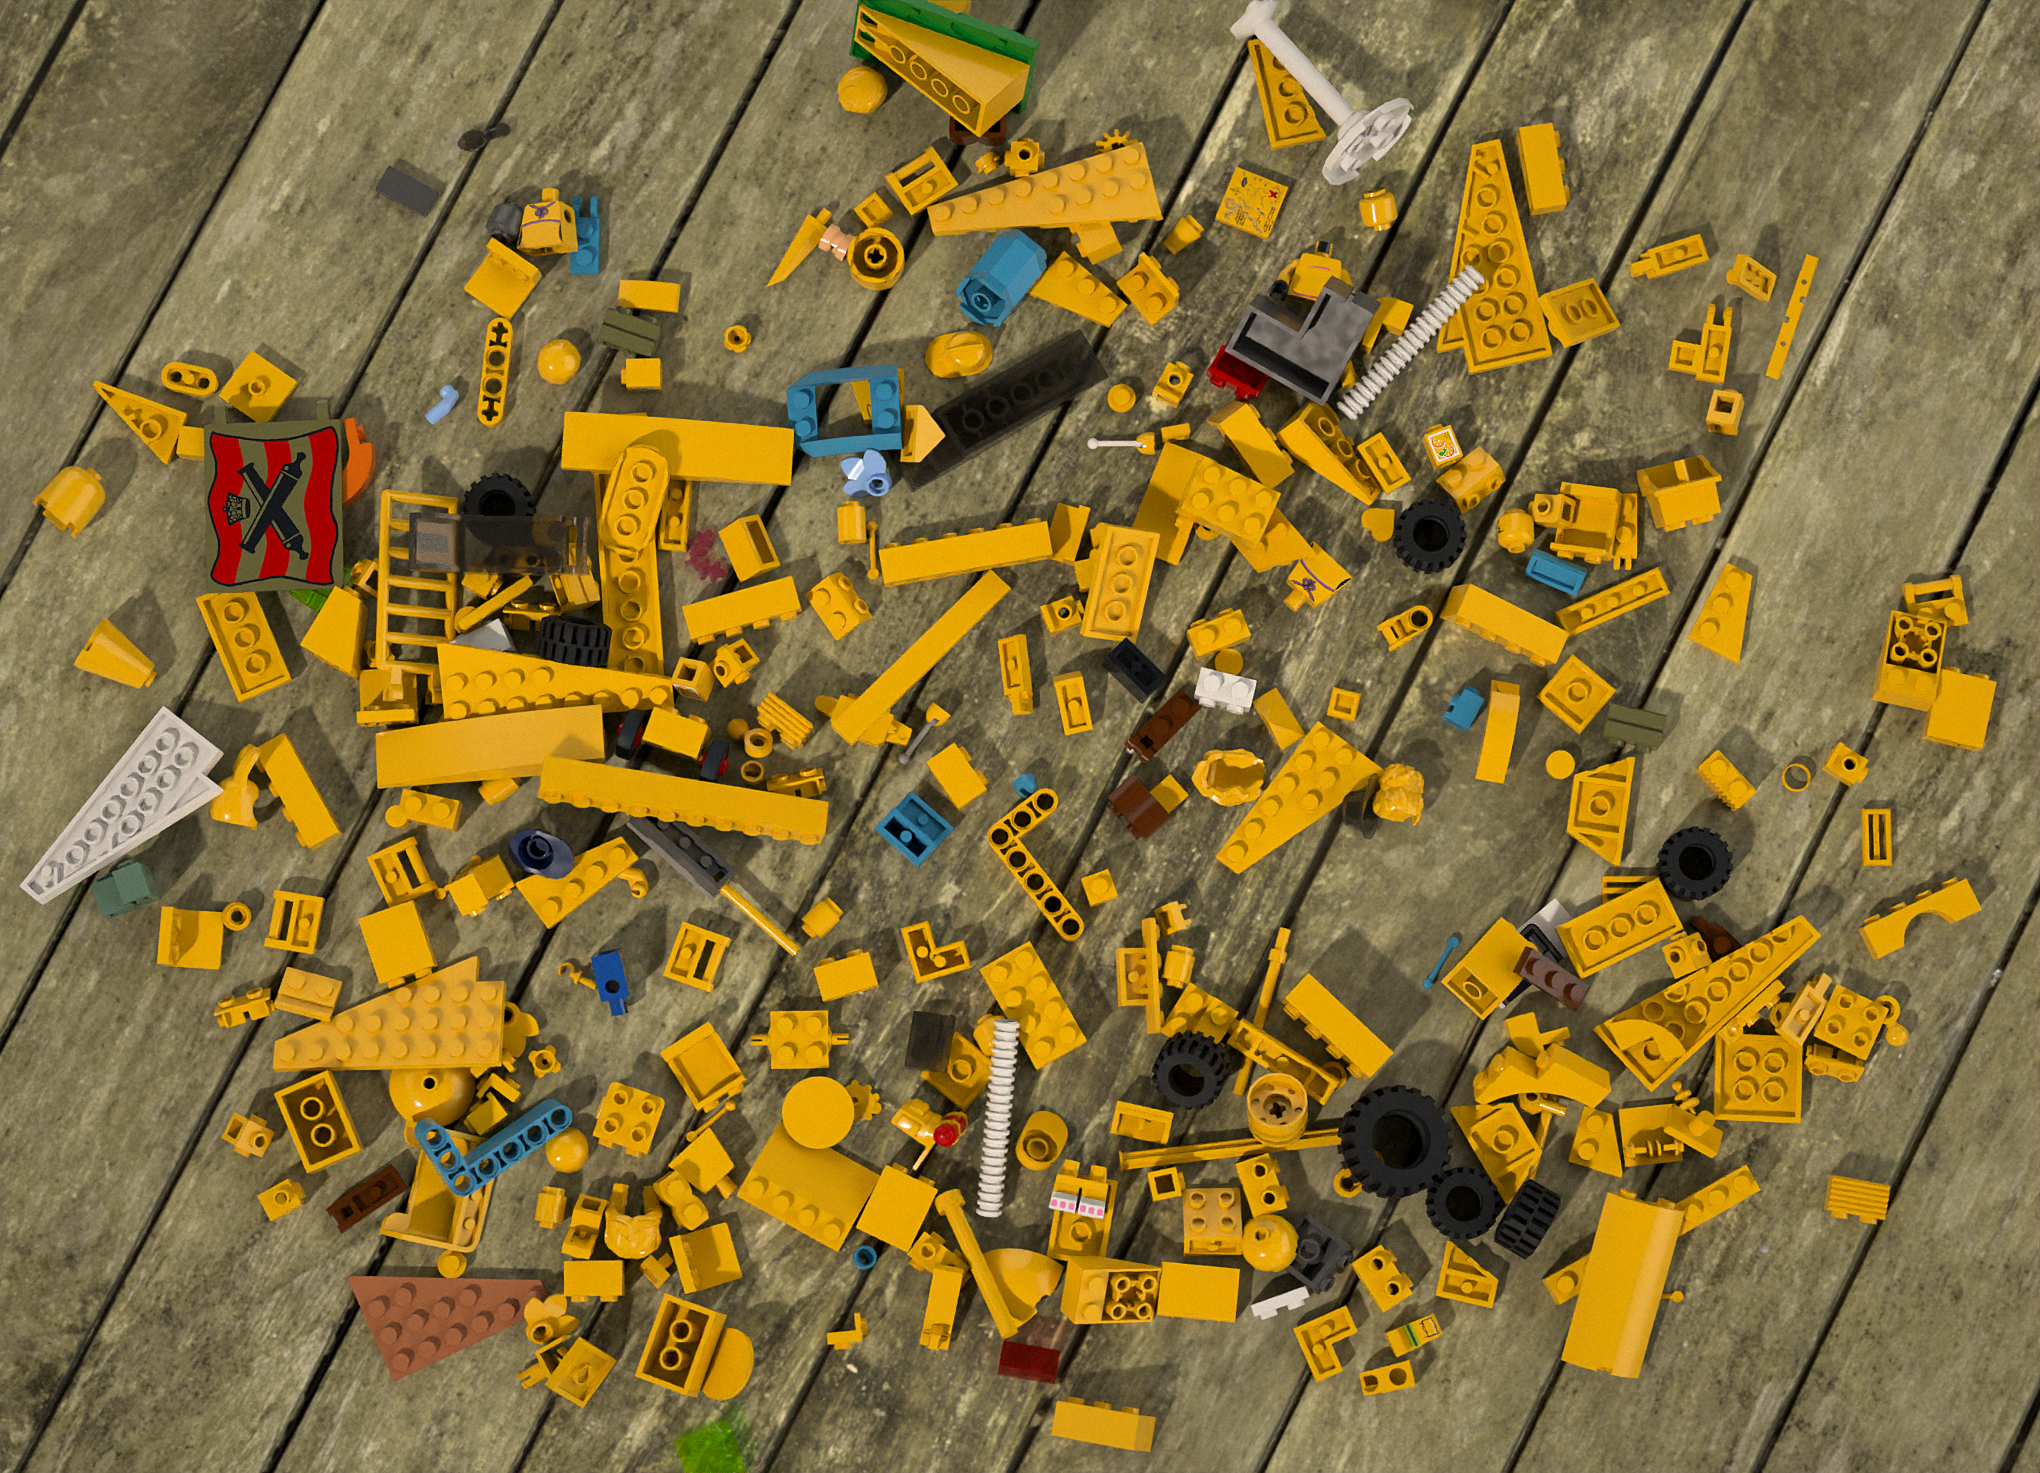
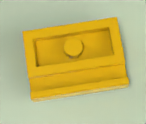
M287 967L274 1006L276 1009L331 1022L343 983L340 980Z

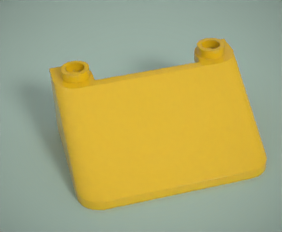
M407 1120L404 1129L405 1141L411 1147L421 1149L405 1214L392 1212L383 1219L379 1234L469 1253L479 1244L494 1178L468 1196L460 1197L444 1184L414 1134L417 1122ZM436 1129L428 1132L426 1140L432 1139L435 1136ZM445 1129L462 1157L488 1140L487 1138ZM450 1152L445 1153L441 1157V1163L449 1159ZM488 1158L481 1161L479 1169L487 1166ZM461 1175L456 1179L455 1185H459L463 1182L464 1175Z

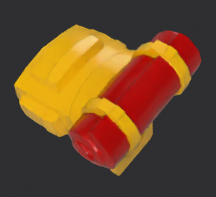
M908 1098L899 1107L890 1122L926 1146V1149L912 1167L916 1171L936 1143L943 1147H949L959 1140L960 1136L967 1131L969 1117L966 1112L963 1113L962 1111L949 1112L943 1117L930 1110V1105L927 1102L917 1098L914 1100Z

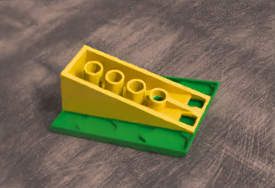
M858 0L849 55L893 70L972 133L981 137L1007 112L1020 115L1026 110L1040 42L999 25L995 27L966 13H955L927 0Z

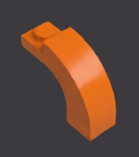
M354 417L343 420L349 446V460L342 471L343 510L353 505L366 492L376 468L375 446L371 442L363 444V441H367L363 424L359 425Z

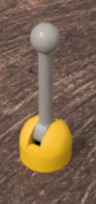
M932 702L926 712L928 723L907 751L899 755V762L907 764L910 760L909 756L930 728L943 725L951 715Z

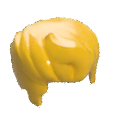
M857 65L843 76L839 82L837 93L839 95V102L845 111L871 114L885 101L888 88L885 78L878 71L868 66Z

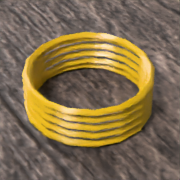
M1795 763L1785 768L1781 778L1786 789L1792 792H1800L1810 784L1811 775L1807 767L1803 764ZM1798 766L1805 770L1808 777L1805 787L1793 789L1787 785L1785 773L1788 768Z

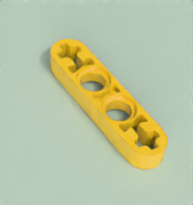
M505 318L493 319L487 328L477 413L481 423L489 428L499 426L503 422L505 415L514 329ZM500 325H503L505 330L508 331V333L502 335L501 340L503 345L507 344V348L500 345L491 346L492 342L498 343V336L493 331L494 329H499ZM494 352H502L505 355V361L502 365L493 366L490 363V356ZM492 379H497L502 383L501 390L496 394H491L486 390L487 383ZM485 398L491 400L501 399L500 403L494 401L493 408L498 413V416H493L492 421H488V418L483 415L484 412H489L490 402L484 401Z

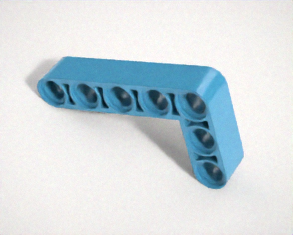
M554 1098L547 1099L463 1157L448 1132L434 1119L425 1118L420 1120L415 1127L414 1134L444 1184L456 1195L465 1197L565 1130L572 1122V1112L559 1100ZM560 1109L559 1116L551 1120L552 1113ZM536 1125V1131L532 1135L527 1136L528 1130ZM436 1129L435 1136L432 1139L426 1140L428 1132ZM512 1142L511 1149L503 1153L504 1146ZM450 1152L449 1159L441 1163V1157L445 1153ZM488 1158L487 1166L479 1169L481 1161ZM464 1175L463 1182L459 1185H455L456 1179L459 1176Z

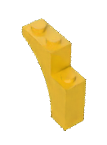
M1553 1043L1546 1051H1542L1536 1060L1507 1046L1500 1054L1495 1055L1483 1072H1479L1473 1081L1475 1101L1483 1105L1509 1095L1535 1092L1565 1096L1594 1109L1611 1092L1610 1077L1607 1070L1556 1043Z

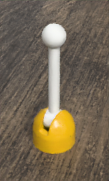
M1155 432L1141 433L1135 441H1098L1095 438H1090L1087 445L1090 449H1096L1098 446H1135L1142 454L1155 455L1156 435Z

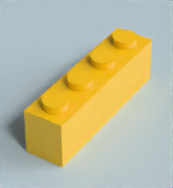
M792 576L682 606L691 640L693 643L698 642L699 645L713 643L716 641L715 637L726 634L727 638L741 635L743 633L742 629L753 627L754 630L763 629L770 626V621L781 619V622L791 621L798 618L797 614L802 613Z
M283 732L260 745L258 748H260L261 752L255 764L261 773L266 772L271 782L267 783L274 797L280 796L285 806L281 810L289 823L294 821L299 831L295 832V835L303 848L308 846L309 849L314 851L343 835L289 736Z

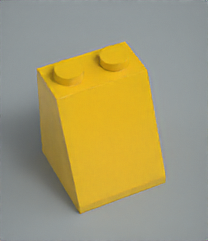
M335 586L300 645L308 653L358 681L359 671L362 668L368 608L363 603L364 598L358 592L348 586H345L343 590Z
M1500 917L1441 982L1479 1018L1484 1020L1523 980L1513 970L1525 946L1536 951L1538 949L1532 942L1527 941L1513 924Z

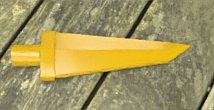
M823 208L816 218L810 214L806 216L766 287L784 281L820 243L828 229L824 225L832 216L831 212Z

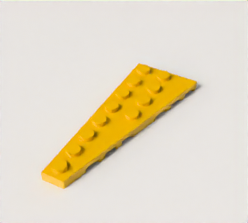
M1143 142L927 207L932 231L935 236L967 234L970 231L986 230L989 233L996 232L998 229L1014 228L1023 230V228L1027 227L1047 229L1076 227L1085 223L1101 222L1102 225L1111 224L1114 221L1134 223L1143 219H1156V221L1163 219Z
M445 640L437 641L445 722L509 713L600 704L602 705L603 713L630 711L632 708L650 710L657 707L661 709L662 705L674 708L675 705L673 685L670 683L672 677L644 672L634 673L612 667L574 666L550 661L538 655L503 652L501 649L478 648L472 647L473 645L447 643Z

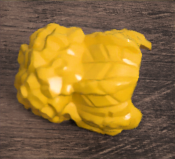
M1399 763L1390 764L1385 768V771L1378 780L1380 790L1376 792L1374 802L1372 803L1373 812L1380 818L1404 822L1405 819L1412 817V826H1415L1420 822L1424 807L1421 795L1424 793L1423 776L1419 771H1415L1414 767L1404 766Z

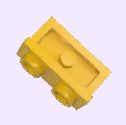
M1478 446L1440 476L1436 482L1438 487L1455 502L1458 510L1465 514L1470 509L1476 507L1491 492L1496 491L1506 481L1500 464L1481 446Z
M842 572L827 576L805 594L836 641L843 639L860 624L872 619L867 604L859 598L853 589L852 582Z

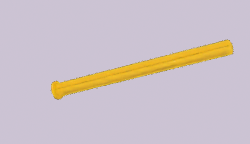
M1340 1127L1305 1131L1304 1135L1297 1142L1280 1148L1263 1145L1252 1137L1125 1153L1118 1150L1121 1173H1124V1170L1339 1145L1341 1144V1138L1337 1137Z

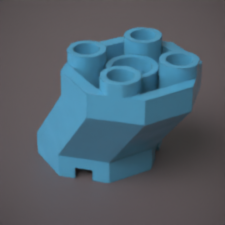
M1019 229L1002 232L956 289L957 298L961 296L962 299L960 304L962 312L979 326L994 323L993 326L999 327L1046 269L1045 260L1047 255L1045 250Z

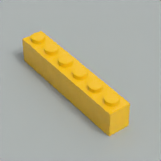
M1040 518L1025 520L1024 525L1013 527L1012 523L997 525L996 530L986 532L985 528H976L969 530L968 535L957 536V533H947L940 535V540L929 541V538H918L912 540L911 545L901 546L899 542L884 545V549L879 550L884 585L887 588L1049 560L1053 558L1047 521L1041 522Z

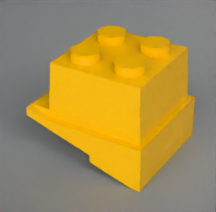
M1703 455L1635 471L1641 496L1647 497L1656 529L1664 527L1665 532L1687 527L1686 521L1689 520L1692 521V525L1715 520L1713 514L1721 512L1715 482L1722 481V478L1710 466L1709 460Z

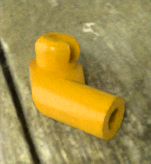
M630 867L617 877L628 881L632 889L631 894L635 898H643L649 891V883L643 871L639 868Z

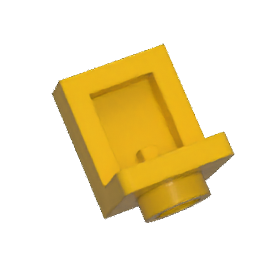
M505 1048L502 1050L501 1063L510 1073H514L517 1070L513 1065L516 1059ZM472 1067L469 1070L477 1079H481L494 1067Z
M492 1073L490 1077L486 1074L476 1087L479 1090L476 1097L481 1100L486 1098V1095L492 1088H495L515 1104L519 1102L523 1094L518 1091L521 1085L509 1076L502 1079L495 1073Z
M861 1312L854 1313L856 1330L827 1333L828 1345L834 1344L835 1350L852 1348L851 1342L863 1341V1335H868L867 1317L861 1318Z

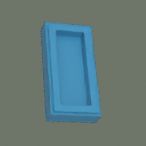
M1535 548L1524 575L1577 596L1588 569Z

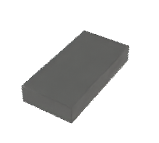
M391 166L387 167L375 188V191L424 218L439 195L437 191Z

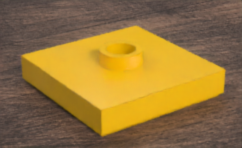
M251 350L218 396L254 422H271L299 383Z

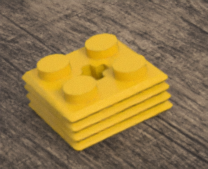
M772 692L768 693V697H764L761 706H757L758 723L770 733L773 730L780 733V740L790 749L794 750L796 747L804 749L803 744H807V740H811L810 736L814 735L813 724Z

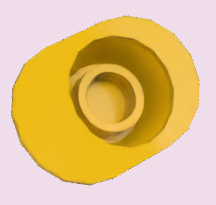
M961 331L938 336L929 343L925 351V361L928 369L934 375L941 378H956L981 373L989 366L993 356L990 341L976 331Z

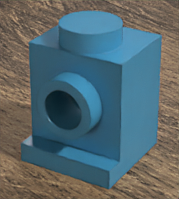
M1466 685L1461 695L1458 693L1454 694L1447 707L1452 711L1451 713L1445 711L1441 720L1466 733L1485 700L1480 697L1481 692Z

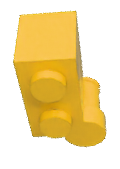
M403 788L400 804L391 806L386 811L385 819L395 829H404L409 826L411 821L417 824L457 832L463 804L458 800Z

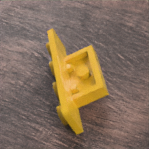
M1155 917L1142 920L1143 948L1115 949L1118 1007L1146 1006L1147 1034L1160 1033L1164 1025V1014L1160 1010L1159 1000L1163 995V987L1158 979V970L1161 968V955L1157 953L1160 928L1156 924Z

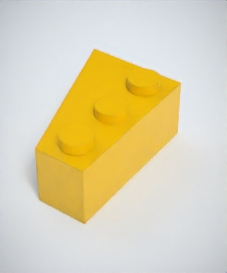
M1067 1396V1401L1057 1400L1051 1435L1128 1450L1150 1452L1156 1417L1139 1414V1409L1122 1406L1121 1411L1112 1410V1404L1095 1401L1094 1406L1084 1405V1399Z

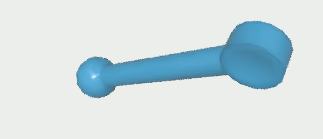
M1456 937L1448 939V946L1429 977L1423 980V988L1431 989L1433 987V980L1452 949L1459 945V940Z

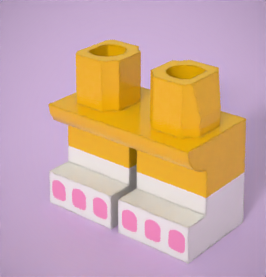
M1065 1159L1060 1174L1056 1176L1049 1209L1075 1213L1078 1193L1081 1188L1082 1192L1077 1214L1103 1219L1109 1185L1106 1184L1107 1168L1091 1165L1089 1180L1077 1178L1080 1162Z

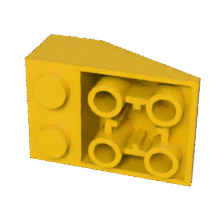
M1891 610L1875 674L1871 700L1928 712L1936 700L1947 621Z
M1069 1256L1060 1311L1074 1324L1152 1322L1161 1267L1099 1256Z

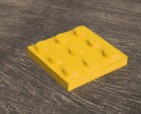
M1716 1033L1713 1078V1116L1715 1120L1800 1124L1803 1044L1801 1047L1795 1048L1782 1036L1743 1034L1740 1039L1728 1045Z

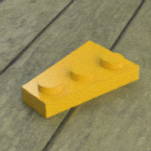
M1065 251L1058 256L1027 292L1029 296L1040 298L1051 305L1067 309L1078 314V316L1108 328L1128 307L1122 299Z
M1726 563L1687 637L1690 641L1737 665L1740 661L1752 575Z

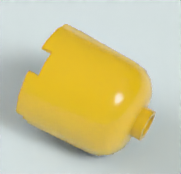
M68 466L62 469L32 502L37 507L41 504L45 508L42 514L63 532L66 528L72 530L70 533L71 537L77 538L104 505L106 493L104 487L99 482L102 477L89 467L87 470H84L79 466Z

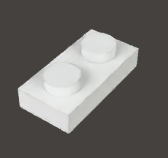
M1302 1286L1252 1304L1250 1308L1253 1317L1260 1315L1261 1320L1277 1315V1308L1287 1305L1288 1309L1292 1310L1305 1305L1303 1299L1308 1298L1309 1294L1306 1286Z

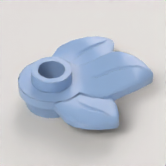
M868 448L863 458L860 456H849L841 460L842 470L850 479L842 489L848 495L857 498L868 494L883 496L891 489L892 478L886 471V460L878 451ZM879 479V480H882L883 482H881V483H876V482H874L873 480Z

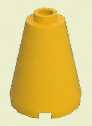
M105 618L100 621L73 664L78 669L137 689H141L143 685L149 687L157 675L153 671L155 664Z

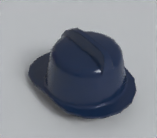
M525 829L519 831L511 838L508 845L509 856L518 868L546 878H564L571 872L574 865V855L569 845L564 840L544 829Z

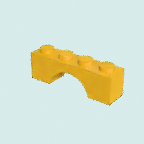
M1954 877L1940 884L1942 890L1934 894L1929 889L1916 895L1917 902L1909 906L1904 901L1889 908L1891 914L1881 918L1878 913L1864 920L1866 926L1858 930L1873 960L1904 947L1906 927L1911 919L1920 913L1937 914L1952 924L1982 910L1967 878L1958 882L1957 878Z

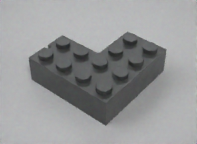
M1333 275L1322 288L1306 320L1257 294L1245 311L1225 351L1319 405L1324 406L1336 388L1382 303L1361 291L1357 294L1352 293L1354 287Z

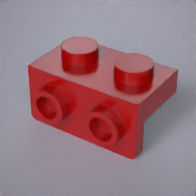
M1222 344L1211 366L1207 369L1206 376L1210 378L1209 382L1221 389H1224L1225 386L1235 391L1234 395L1245 402H1249V400L1256 402L1270 376L1226 352V346Z

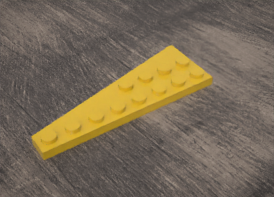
M1800 915L1652 997L1597 1025L1593 1031L1652 1093L1810 948L1821 935ZM1628 1019L1653 1022L1672 1033L1687 1053L1665 1064L1653 1038L1621 1053L1608 1025Z

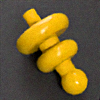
M1679 1080L1673 1081L1672 1089L1677 1092L1674 1100L1678 1103L1682 1102L1678 1107L1695 1115L1694 1108L1699 1104L1700 1100L1697 1097L1689 1098L1692 1092L1688 1089L1683 1090L1682 1083Z

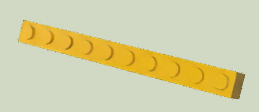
M548 755L544 756L541 765L537 798H542L548 803L566 802L572 803L578 808L591 806L601 808V810L608 813L621 811L630 813L634 817L652 816L658 817L659 820L664 822L676 820L686 822L694 827L703 825L713 826L719 831L737 830L743 831L744 834L749 836L768 835L775 840L784 841L792 839L798 840L805 845L821 843L826 833L829 802Z

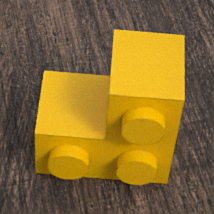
M499 853L447 879V888L462 916L469 914L471 917L485 911L489 899L495 897L496 900H500L511 894L510 888L515 886Z

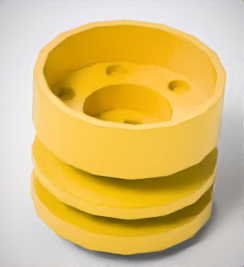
M1279 1072L1266 1074L1253 1083L1247 1095L1249 1129L1254 1138L1263 1145L1280 1148L1297 1142L1304 1135L1308 1125V1101L1306 1090L1300 1081L1291 1075Z

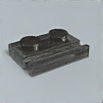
M913 1011L904 1067L910 1070L947 1074L956 1017L954 1015L948 1016L939 1013Z

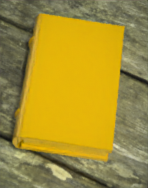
M1161 1262L1157 1315L1172 1318L1218 1321V1323L1220 1321L1235 1323L1240 1269Z

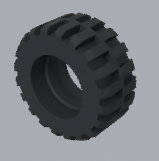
M1405 1085L1385 1086L1364 1095V1097L1351 1105V1110L1346 1112L1342 1118L1344 1125L1338 1129L1337 1137L1341 1138V1144L1337 1145L1338 1154L1343 1153L1344 1161L1341 1164L1344 1170L1349 1168L1352 1173L1349 1178L1354 1184L1360 1182L1363 1185L1362 1190L1367 1193L1375 1192L1377 1197L1399 1199L1419 1193L1432 1186L1435 1180L1441 1178L1445 1172L1444 1166L1450 1163L1452 1157L1448 1154L1449 1149L1453 1148V1139L1448 1138V1132L1452 1131L1450 1122H1444L1442 1116L1446 1114L1442 1107L1436 1108L1433 1105L1435 1099L1430 1095L1424 1097L1421 1095V1090L1414 1087L1406 1089ZM1388 1115L1401 1117L1412 1126L1417 1135L1418 1153L1415 1161L1406 1168L1393 1169L1385 1165L1377 1157L1373 1149L1372 1131L1375 1123L1382 1117Z

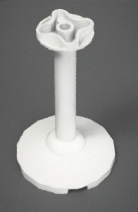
M1254 0L1248 5L1244 15L1234 23L1230 31L1236 40H1243L1256 35L1340 127L1337 133L1338 143L1326 159L1322 173L1330 185H1341L1353 180L1360 175L1356 171L1357 168L1371 157L1376 162L1380 160L1401 138L1412 121L1408 112L1410 108L1414 109L1413 105L1406 98H1396L1384 103L1373 111L1360 110L1356 112L1272 20L1278 7V0H1264L1262 2Z

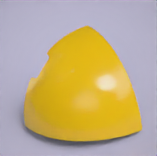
M1007 1248L983 1253L1016 1328H1018L1037 1313L1036 1304L1040 1302L1043 1296H1051L1060 1280L1064 1267L1047 1256L1023 1249Z

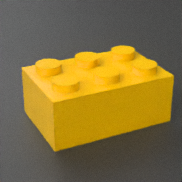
M1203 457L1197 461L1175 513L1252 549L1258 546L1281 493Z
M326 1070L274 1093L307 1174H315L365 1152L333 1072Z
M665 1293L635 1377L680 1394L697 1398L727 1315Z

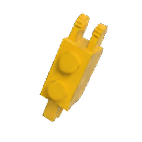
M849 693L847 697L840 695L839 700L830 696L819 695L814 700L815 709L820 714L823 713L824 716L831 718L830 722L832 724L860 696ZM889 709L858 741L875 748L885 745L886 742L907 746L912 729L895 720L894 715L890 714L891 709Z

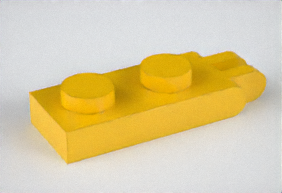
M1621 493L1623 497L1611 559H1613V570H1620V559H1624V569L1631 570V559H1637V494Z

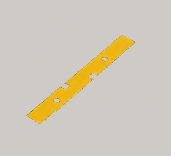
M1806 254L1785 315L1790 317L1788 323L1783 322L1765 374L1767 377L1776 380L1780 377L1804 303L1800 302L1801 296L1807 297L1819 258ZM1804 279L1807 283L1802 284L1801 281ZM1782 341L1786 343L1785 346H1781Z

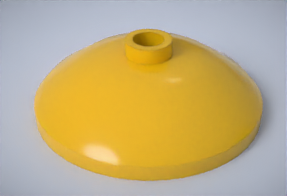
M472 1067L392 1069L389 1091L395 1108L406 1120L418 1123L422 1119L431 1118L444 1127L457 1121L469 1109L475 1096L476 1077L469 1070ZM429 1078L435 1081V1086L432 1089H427L425 1086V1082Z

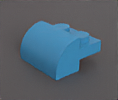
M910 791L875 827L874 831L915 867L919 868L931 857L933 852L950 835L954 828L916 794Z

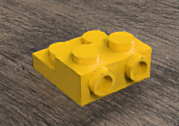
M1190 982L1165 1020L1161 1033L1169 1038H1173L1174 1034L1178 1032L1184 1035L1186 1030H1192L1193 1034L1201 1031L1204 1032L1203 1036L1207 1038L1209 1035L1214 1037V1042L1218 1044L1226 1033L1232 1035L1240 1022L1236 1018L1239 1012Z

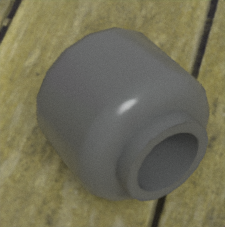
M514 202L496 205L486 223L489 237L491 239L492 237L503 245L518 242L524 214L522 207Z

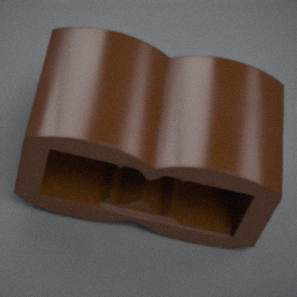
M1006 114L981 137L976 136L950 115V141L959 145H970L976 142L986 146L1005 144Z
M1134 774L1107 797L1110 802L1107 805L1108 809L1116 818L1119 819L1122 816L1129 823L1126 829L1136 840L1141 837L1146 842L1171 820L1169 813Z

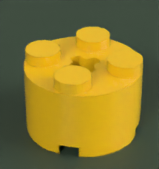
M869 228L855 236L849 244L847 252L849 270L853 280L860 286L869 290H884L893 287L902 276L905 267L904 251L900 241L892 232L883 228ZM875 255H880L881 260L876 264L872 263Z

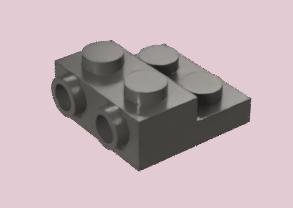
M1303 1211L1293 1225L1299 1237L1295 1252L1297 1255L1285 1269L1319 1295L1322 1290L1327 1292L1334 1285L1335 1277L1333 1276L1340 1267L1344 1269L1350 1264L1353 1259L1351 1252L1354 1248L1306 1211Z

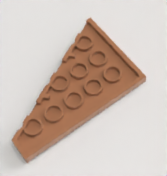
M351 1276L347 1278L394 1381L402 1379L526 1320L524 1308L528 1301L535 1297L543 1303L549 1297L542 1280Z

